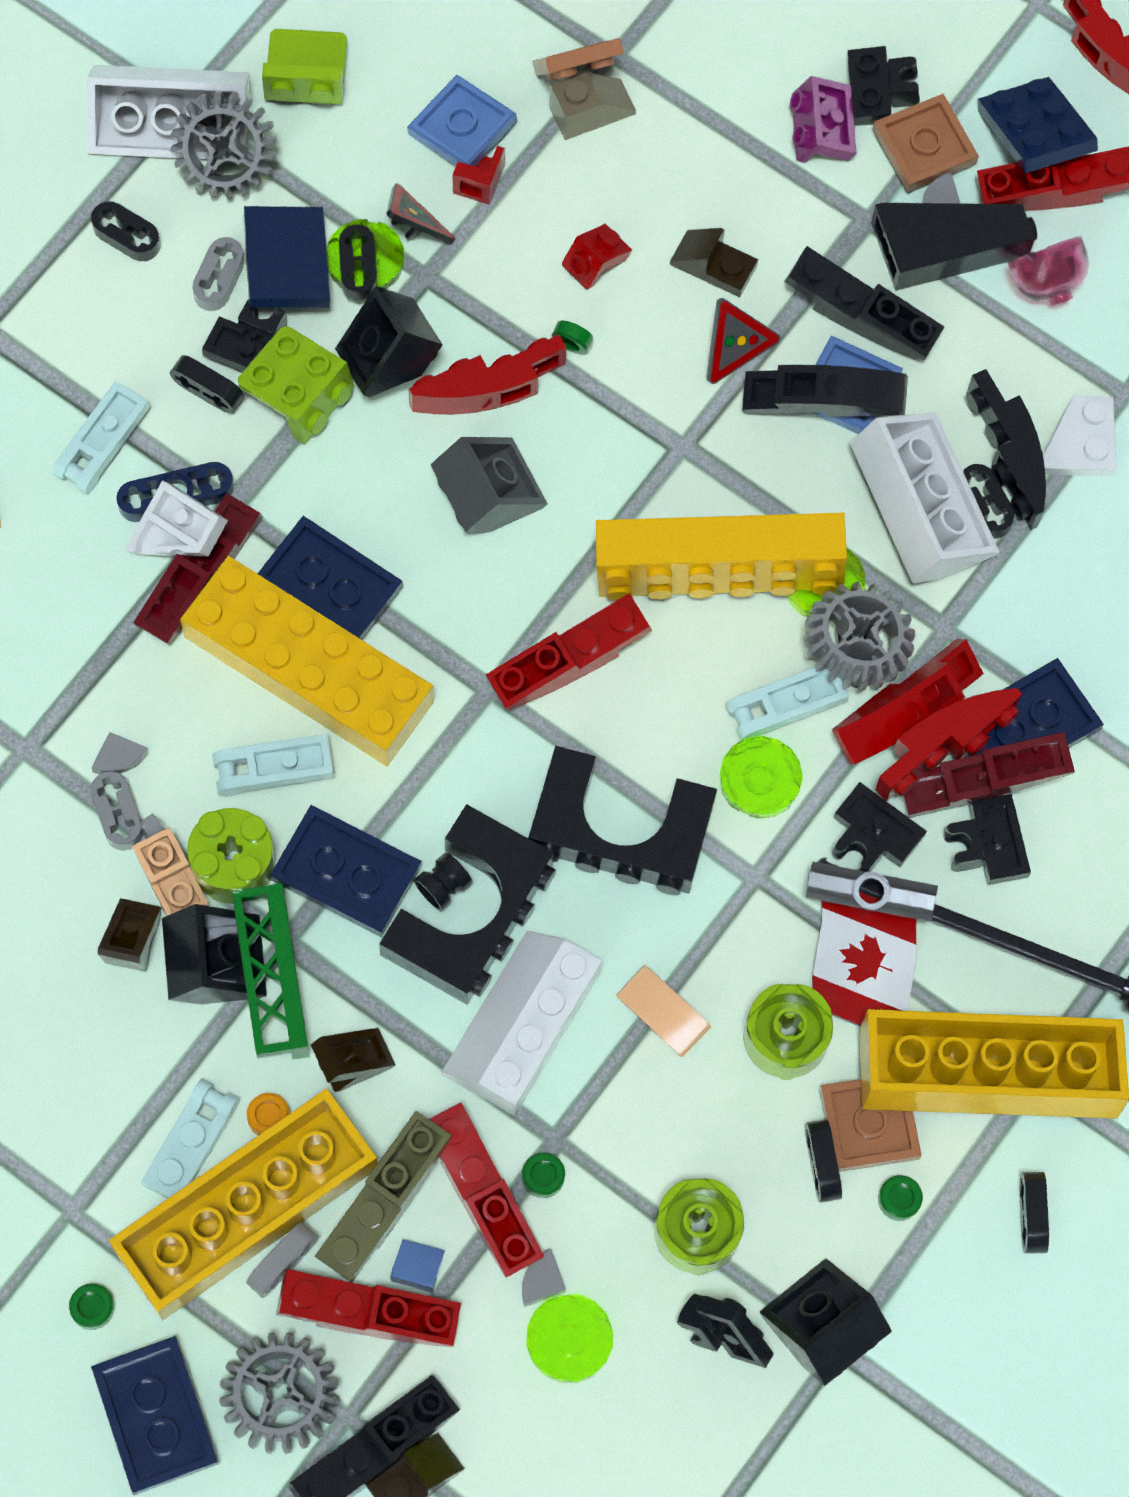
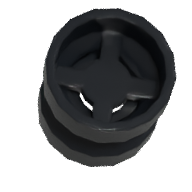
M447 852L443 853L435 861V867L432 869V872L423 871L414 879L419 892L439 911H443L451 904V893L464 892L473 884L465 868Z

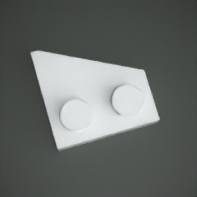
M1113 396L1072 397L1043 454L1046 475H1115L1117 468Z
M162 480L125 549L137 555L176 556V554H179L180 556H209L228 520L173 484Z

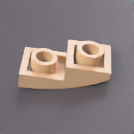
M170 827L132 846L166 916L194 904L209 906L203 891L189 867V862Z
M646 965L616 995L628 1009L648 1025L661 1040L682 1058L711 1028L710 1024Z

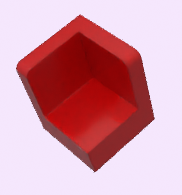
M497 145L493 157L484 156L476 166L457 161L452 174L453 194L490 205L505 166V148Z

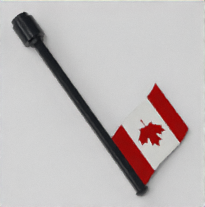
M826 857L818 860L819 863L837 866L835 864L827 862ZM868 880L861 885L860 897L864 902L874 904L882 899L884 887L880 882ZM821 901L822 923L812 972V988L826 1000L831 1009L832 1016L860 1027L868 1009L908 1011L917 960L916 919ZM935 904L932 923L1120 996L1119 1000L1126 1002L1124 1011L1129 1012V976L1127 979Z

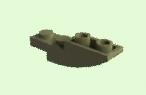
M415 1111L365 1181L366 1185L315 1257L352 1283L376 1248L379 1249L402 1217L437 1163L452 1135L418 1111Z

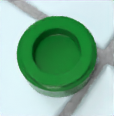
M564 320L557 322L551 335L552 337L560 335L566 350L578 354L588 352L594 339L593 335L585 328Z
M537 1153L525 1162L522 1169V1182L525 1189L531 1195L537 1198H549L556 1195L564 1185L565 1168L560 1159L555 1155Z
M903 1175L889 1178L882 1185L878 1194V1204L881 1211L888 1218L895 1221H905L915 1216L923 1201V1194L919 1184L912 1178Z
M86 1284L79 1287L72 1294L69 1301V1312L74 1322L81 1328L97 1330L107 1325L112 1319L114 1301L108 1290L103 1286Z

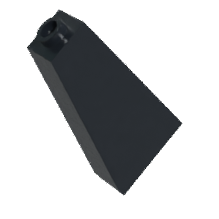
M879 203L875 204L871 221L895 291L1029 257L1033 243L1037 240L1036 224L1032 217L1027 218L1022 204Z

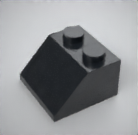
M375 286L335 349L340 358L347 362L350 374L362 394L372 397L421 377L430 363L436 358L443 344L413 298Z
M194 904L162 918L168 1000L200 1005L248 1000L234 910ZM244 912L247 918L258 925L260 924L258 914ZM246 925L247 937L249 938L254 930ZM260 935L249 951L251 957L264 965ZM252 966L253 977L255 979L256 976L260 973V971ZM265 978L256 988V997L258 998L267 996Z
M828 1259L823 1260L759 1312L800 1365L824 1386L841 1375L844 1370L892 1332L873 1295Z

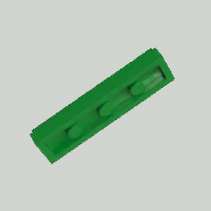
M279 883L232 891L256 1056L260 1058L291 1052L293 1060L310 1057L283 884ZM267 898L269 912L259 925L244 915L243 901ZM270 921L273 935L265 930ZM246 925L254 930L249 938L247 937ZM260 935L275 945V953L265 966L251 957L249 951ZM276 962L278 965L279 975L271 971L272 967L275 965ZM252 966L260 971V973L256 976L255 979L253 977ZM265 976L281 985L282 993L271 1007L256 997V988ZM282 1003L284 1004L285 1016L277 1011ZM258 1007L267 1012L261 1020ZM272 1016L287 1026L289 1041L264 1045L262 1030Z

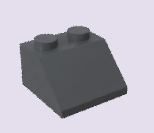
M460 437L430 464L438 479L439 487L449 499L455 511L456 519L465 532H492L537 512L548 505L512 437Z

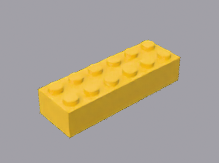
M845 512L596 520V566L599 597H607L613 601H617L628 593L631 596H648L655 600L668 599L672 595L689 594L693 598H708L714 593H730L734 597H748L753 595L754 592H771L776 596H788L794 594L795 591H812L815 594L823 595L827 590L834 593L837 586L845 583L847 563Z
M227 556L180 619L183 635L186 639L386 767L389 766L434 703V685L230 556Z
M868 1009L859 1029L862 1109L1118 1119L1129 1101L1123 1019Z
M326 1088L108 1241L117 1257L163 1321L287 1234L298 1223L304 1222L369 1176L378 1164L377 1157Z

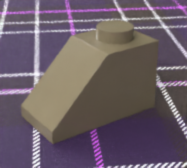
M585 72L550 85V111L564 140L636 115V109L622 80L619 78Z

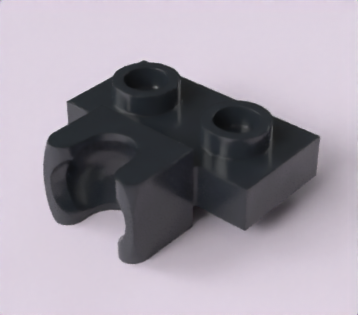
M886 46L847 50L854 126L874 124V121L891 115V104L893 108L913 106L920 103L918 84L916 82H906L915 80L918 77L915 57L909 56L887 60Z
M247 300L238 317V323L221 316L218 317L202 347L203 356L243 372L279 329L286 326L287 316L282 308H277L268 319H259L258 310L256 307H249V300Z
M859 782L834 814V819L848 829L834 846L832 856L836 860H841L848 852H859L863 856L859 870L865 872H872L883 855L901 867L923 840L927 831Z
M1012 794L971 801L969 808L972 819L951 823L945 827L943 833L944 840L947 843L960 842L967 849L955 854L954 861L951 864L952 871H966L981 868L983 865L988 885L1028 878L1030 876L1031 869Z
M693 1294L679 1314L677 1324L695 1333L691 1337L690 1342L696 1346L717 1352L722 1345L731 1358L763 1368L768 1366L774 1355L763 1339L764 1333L753 1325L747 1317L746 1308L731 1298H724L721 1301L708 1296Z

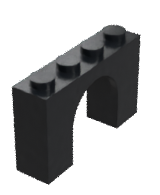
M555 745L528 839L554 853L553 862L562 859L575 863L576 868L585 872L598 873L599 870L614 873L618 880L630 884H639L640 881L656 885V889L670 895H679L681 892L689 894L715 803L717 789L677 778L665 821L659 831L650 839L639 844L627 846L613 844L599 837L591 829L584 814V804L595 770L596 756Z
M466 804L445 837V851L480 870L494 882L501 896V905L496 916L481 930L465 935H455L443 932L407 911L400 909L380 941L379 948L380 956L468 1005L474 994L481 997L492 978V975L488 973L489 969L496 959L501 962L504 960L514 942V939L510 938L511 933L517 924L522 927L526 924L535 908V904L531 900L538 889L545 891L555 876L556 869L552 867L554 857L552 851Z

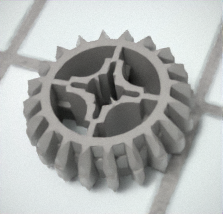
M217 90L214 93V104H212L206 94L200 95L199 103L201 109L195 103L189 102L186 105V110L191 117L179 114L176 118L178 124L185 129L174 128L171 131L173 138L182 141V143H176L170 147L171 153L183 154L184 156L174 163L175 167L178 169L188 166L190 170L183 176L184 181H190L195 175L200 180L196 184L195 190L201 192L205 185L209 184L211 185L210 197L213 198L217 197L220 187H224V195L227 199H231L234 196L235 185L243 196L249 192L247 181L258 188L262 184V180L257 172L268 176L272 171V168L263 160L275 161L277 158V153L266 149V147L277 144V137L264 135L265 132L270 131L274 127L273 122L267 121L260 124L259 119L265 113L264 108L257 109L253 114L248 110L253 103V99L248 97L240 106L237 104L238 92L235 91L230 94L228 102H224V94L221 90ZM214 114L233 116L225 128L218 129L211 125L206 127L199 123L202 119ZM243 123L253 135L255 156L248 152L249 148L243 145L239 138V132ZM231 129H233V133L229 138L231 140L229 147L233 152L227 149L225 153L222 152L219 158L215 160L220 145L215 138L218 137L220 141L223 136L226 137ZM194 134L200 137L199 141L208 149L209 157L205 166L200 162L195 153L193 145ZM225 161H232L238 165L243 163L248 166L246 170L233 175L215 173L219 165Z
M859 581L853 583L850 591L843 583L837 586L835 593L827 590L823 593L821 601L813 604L810 610L811 615L807 616L804 624L808 630L805 632L803 640L805 644L811 645L807 650V658H819L815 665L816 672L825 669L829 670L828 682H832L836 677L843 679L842 685L844 690L850 687L851 682H856L860 692L866 690L869 682L876 690L882 687L884 679L891 683L898 676V671L902 672L905 670L909 663L908 657L912 656L915 649L914 644L911 643L915 638V629L909 628L912 614H900L904 607L903 601L892 604L889 601L891 597L890 590L884 592L881 596L876 593L875 583L870 585L867 591L862 590ZM831 620L837 625L836 631L841 637L837 645L834 644L829 633V622ZM881 628H884L889 638L890 651L888 653L882 647L884 642L878 635Z
M272 1332L267 1337L268 1347L262 1348L260 1341L257 1338L251 1339V1345L255 1353L249 1356L242 1348L236 1351L238 1358L243 1362L241 1367L232 1362L226 1364V1370L236 1377L235 1380L221 1379L220 1387L226 1391H232L233 1394L224 1395L219 1398V1403L221 1407H235V1409L224 1415V1419L227 1424H232L239 1420L242 1421L234 1430V1435L238 1439L245 1436L249 1431L252 1432L248 1440L250 1448L255 1449L261 1439L264 1438L266 1439L265 1452L267 1454L273 1453L275 1441H282L284 1454H290L292 1449L290 1439L297 1438L300 1447L305 1449L308 1447V1441L304 1435L305 1432L309 1430L318 1439L323 1436L321 1428L316 1424L318 1419L326 1424H332L333 1416L323 1409L324 1406L338 1407L339 1399L335 1396L327 1395L326 1392L338 1389L339 1381L337 1379L324 1380V1377L330 1375L335 1370L332 1362L324 1363L320 1366L317 1365L325 1355L321 1348L307 1355L311 1344L308 1338H303L298 1347L293 1348V1333H286L284 1345H277L276 1335ZM270 1360H289L274 1375L253 1372L257 1367ZM302 1365L312 1374L316 1382L314 1403L305 1399V1396L295 1389V1384L299 1377L298 1372ZM287 1381L288 1386L286 1389L288 1394H291L292 1399L280 1397L272 1405L271 1400L273 1397L266 1387L279 1389ZM245 1384L254 1387V1390L264 1397L263 1405L260 1409L261 1414L257 1422L251 1418L244 1408L243 1392ZM284 1411L306 1414L303 1419L291 1426L283 1428L269 1427Z

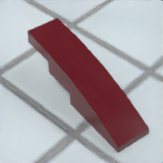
M228 493L225 494L214 511L227 519L228 522L209 556H180L176 554L133 622L134 625L168 645L182 630L181 617L227 556L233 559L237 557L263 517L260 512Z
M1065 732L982 750V754L942 762L939 767L933 770H922L916 775L919 779L916 785L903 796L907 816L913 818L970 804L971 801L997 797L1074 774L1075 770Z

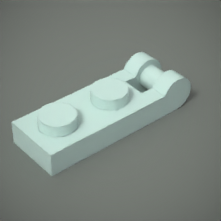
M115 381L53 466L52 473L62 480L67 478L76 483L77 489L89 494L97 485L102 472L149 410V400ZM81 456L90 460L84 469L76 464Z
M813 667L738 695L726 702L725 705L730 716L737 719L739 724L737 732L741 741L748 742L760 737L763 733L846 703L849 695L846 689L844 690L841 678L836 677L834 681L828 682L827 677L830 671L825 669L816 672V668ZM760 705L764 716L754 719L750 710Z
M327 733L222 749L212 754L214 767L219 769L220 779L216 782L218 795L224 797L238 795L244 791L334 778ZM247 763L249 773L236 775L235 767L238 764Z
M201 1078L142 1178V1186L168 1199L194 1181L237 1109L240 1099L230 1093L223 1095L213 1089L214 1085ZM204 1105L216 1110V1114L211 1121L199 1115Z

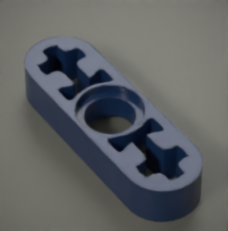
M209 462L126 482L119 488L116 500L119 512L126 520L140 522L153 498L151 490L156 489L157 491L162 480L171 484L179 483L184 485L187 489L186 494L208 506L220 503L226 493L229 495L233 493V477L231 470L225 464ZM217 476L218 480L221 481V488L213 489L211 484H209V477ZM191 480H197V486L199 488L198 495H194V489ZM138 494L141 500V507L133 508V505L130 503V496Z

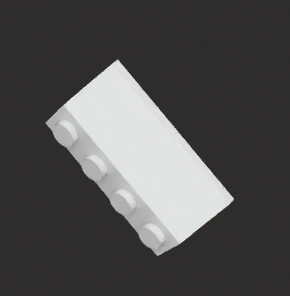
M93 65L87 76L88 154L163 158L184 157L183 154H174L170 150L172 145L182 143L181 140L171 136V131L174 128L185 129L176 121L177 116L184 114L191 117L186 110V105L189 102L195 103L201 109L199 97L202 94H206L212 104H214V93L217 90H221L224 94V102H228L229 96L233 91L238 92L237 104L242 106L243 102L249 97L250 72ZM214 114L202 119L199 123L206 127L211 125L218 129L225 128L233 116ZM243 123L239 132V138L242 144L246 146L248 127ZM231 129L226 137L223 136L220 141L218 137L215 138L220 143L215 160L219 158L222 152L225 153L227 149L233 152L229 147V142L231 141L229 138L233 133V129ZM194 134L193 145L198 159L208 160L209 152L207 147L199 141L200 137Z
M936 412L875 418L850 442L912 583L944 579L999 553V549Z
M527 930L443 1068L441 1075L515 1117L601 973L602 960L566 939Z

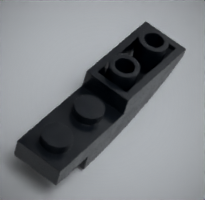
M808 246L804 248L784 280V283L814 301L816 304L813 310L867 340L914 358L925 360L945 327L879 283L874 289Z
M778 365L777 370L746 371L742 410L747 414L823 412L828 417L905 415L908 376L904 373L831 365Z
M984 369L972 375L966 399L971 410L975 414L979 413L986 424L985 429L988 439L994 447H997L991 470L1001 487L1005 486L1011 496V505L1017 518L1020 520L1024 519L1029 529L1033 530L1040 523L1046 497V472L1038 434L1020 395L1005 401L987 369Z
M431 1375L363 1425L361 1431L292 1480L288 1488L295 1497H354L365 1489L366 1485L401 1460L402 1453L428 1439L455 1416L460 1409L435 1376Z

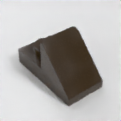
M723 228L687 230L669 265L740 298L757 268L758 259L723 243L725 233Z
M120 898L98 946L97 955L104 963L145 972L148 964L149 945L160 921L161 907Z
M379 1028L321 1036L310 1044L320 1069L335 1092L343 1091L395 1066V1062Z
M439 1433L402 1453L401 1460L366 1485V1488L373 1497H429L464 1471L465 1468Z

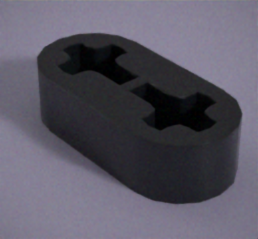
M105 201L93 209L91 213L92 227L95 235L100 240L137 261H148L158 255L161 242L158 230L152 223L113 201ZM114 216L116 217L119 227L111 223L106 227L103 226V218L111 220ZM133 236L141 240L148 236L150 244L141 243L137 247Z
M354 224L343 229L339 237L341 285L343 292L348 298L363 301L367 300L374 287L377 286L375 239L369 228L364 225ZM354 239H361L362 256H354L352 246ZM355 269L363 270V286H355Z
M182 355L170 370V376L178 385L223 412L233 413L244 398L243 391L234 382L189 356Z
M982 464L969 465L963 470L968 484H970L973 477L977 482L985 481L982 490L984 497H982L977 487H971V490L993 538H1001L1008 534L1012 527L1015 515L1013 507L998 479L989 467ZM989 505L996 516L1003 515L1001 525H998L994 520L987 521L990 513Z
M826 1119L806 1122L805 1136L817 1199L819 1203L841 1200V1180L829 1121Z
M1021 1172L1019 1199L1023 1252L1047 1253L1049 1248V1218L1046 1176L1044 1172Z

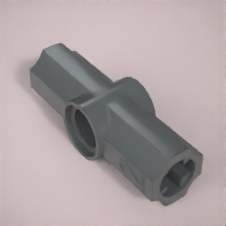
M812 861L806 898L931 922L938 885ZM868 880H876L884 887L882 899L874 904L864 902L860 897L861 885Z

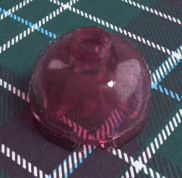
M1078 236L1053 244L1043 250L1026 254L1007 264L1016 288L1026 298L1034 301L1049 299L1050 305L1054 306L1073 299L1071 291L1082 285L1088 275L1089 258L1085 243H1083L1082 237Z

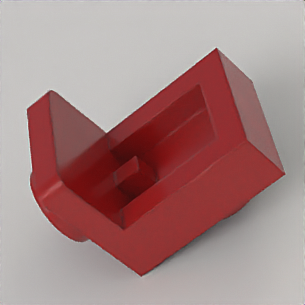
M603 224L576 236L562 261V266L585 289H589L595 285L603 271L626 261L632 249L620 238L616 231L612 230L607 224Z

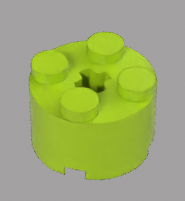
M238 808L219 809L203 814L190 834L187 853L191 871L200 888L212 899L222 903L233 904L232 891L267 886L270 883V874L275 867V855L271 835L260 817ZM230 852H238L234 854L233 860H225V856H228Z
M777 984L768 987L754 1000L745 1024L743 1040L749 1057L762 1071L782 1080H791L811 1072L821 1063L831 1042L833 1034L831 1009L821 994L807 985ZM793 1026L796 1029L795 1035L788 1034L786 1036L781 1032L782 1027L788 1029Z
M688 1179L677 1183L668 1190L661 1200L655 1220L654 1237L660 1253L672 1266L693 1275H704L723 1267L734 1256L743 1235L744 1216L741 1203L728 1186L714 1179ZM703 1219L707 1222L706 1233L702 1230L696 1233L691 1229V1220L698 1223Z

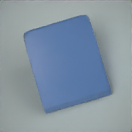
M403 1239L391 1272V1282L433 1293L445 1250Z

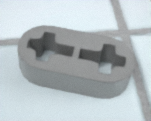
M229 237L218 238L209 246L192 285L195 302L200 308L207 311H216L224 307L228 302L245 263L243 248L237 240ZM227 252H232L233 259H228L223 269H220L219 256H225ZM216 279L218 293L212 292L210 297L205 296L204 289H210Z
M109 771L99 774L92 782L91 796L106 840L116 850H131L133 845L141 841L143 832L128 783L117 772ZM112 784L114 789L122 788L116 792L119 805L111 807L108 797L102 795L105 793L104 786ZM123 815L127 827L135 826L129 829V837L121 838L119 833L112 834L118 830L115 817Z
M301 1221L289 1231L255 1268L247 1279L246 1284L260 1297L265 1298L283 1281L284 1271L287 1269L293 1270L317 1242L319 1236Z

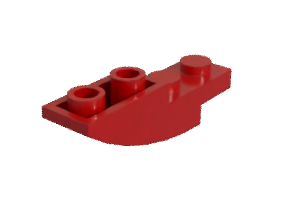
M1064 0L1063 7L1076 23L1071 39L1073 45L1101 75L1129 95V35L1123 36L1120 24L1115 19L1109 17L1102 7L1101 0Z
M1129 146L1079 156L1028 173H1024L1017 162L977 170L983 204H1022L1025 211H1039L1103 202L1102 195L1129 190Z
M556 335L550 339L540 338L531 343L527 350L514 356L510 354L501 356L490 367L486 366L481 355L470 360L468 358L460 359L454 362L448 370L436 376L426 375L418 379L412 387L408 388L409 406L413 412L457 415L493 410L520 402L538 394V377L566 364V346L560 335Z
M628 593L561 635L554 632L485 675L505 709L510 710L552 693L619 657L618 651L645 636L652 629L633 597Z
M967 639L954 640L902 683L888 684L832 729L850 764H857L895 745L897 739L915 724L934 712L965 698L963 690L984 674Z
M1017 688L975 695L948 705L921 720L897 739L894 753L900 759L879 776L875 791L885 801H888L896 793L902 797L918 782L919 779L916 775L925 767H928L930 770L936 768L947 757L949 752L956 759H960L968 751L975 755L990 740V737L987 735L997 725L1004 729L1018 716L1020 711L1017 707L1023 694Z
M460 1102L430 1118V1121L452 1135L440 1156V1163L504 1277L507 1278L544 1258L505 1180L501 1179L463 1104Z
M287 1269L284 1271L276 1315L316 1323L317 1327L347 1333L452 1348L454 1346L461 1303L380 1285L369 1287Z

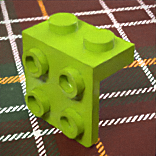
M295 29L272 30L269 38L267 63H263L262 69L264 99L270 101L342 105L347 36L342 32Z
M289 326L280 328L238 377L239 387L243 391L286 417L292 437L304 445L313 435H317L323 430L328 417L338 405H343L349 399L354 388L346 361Z

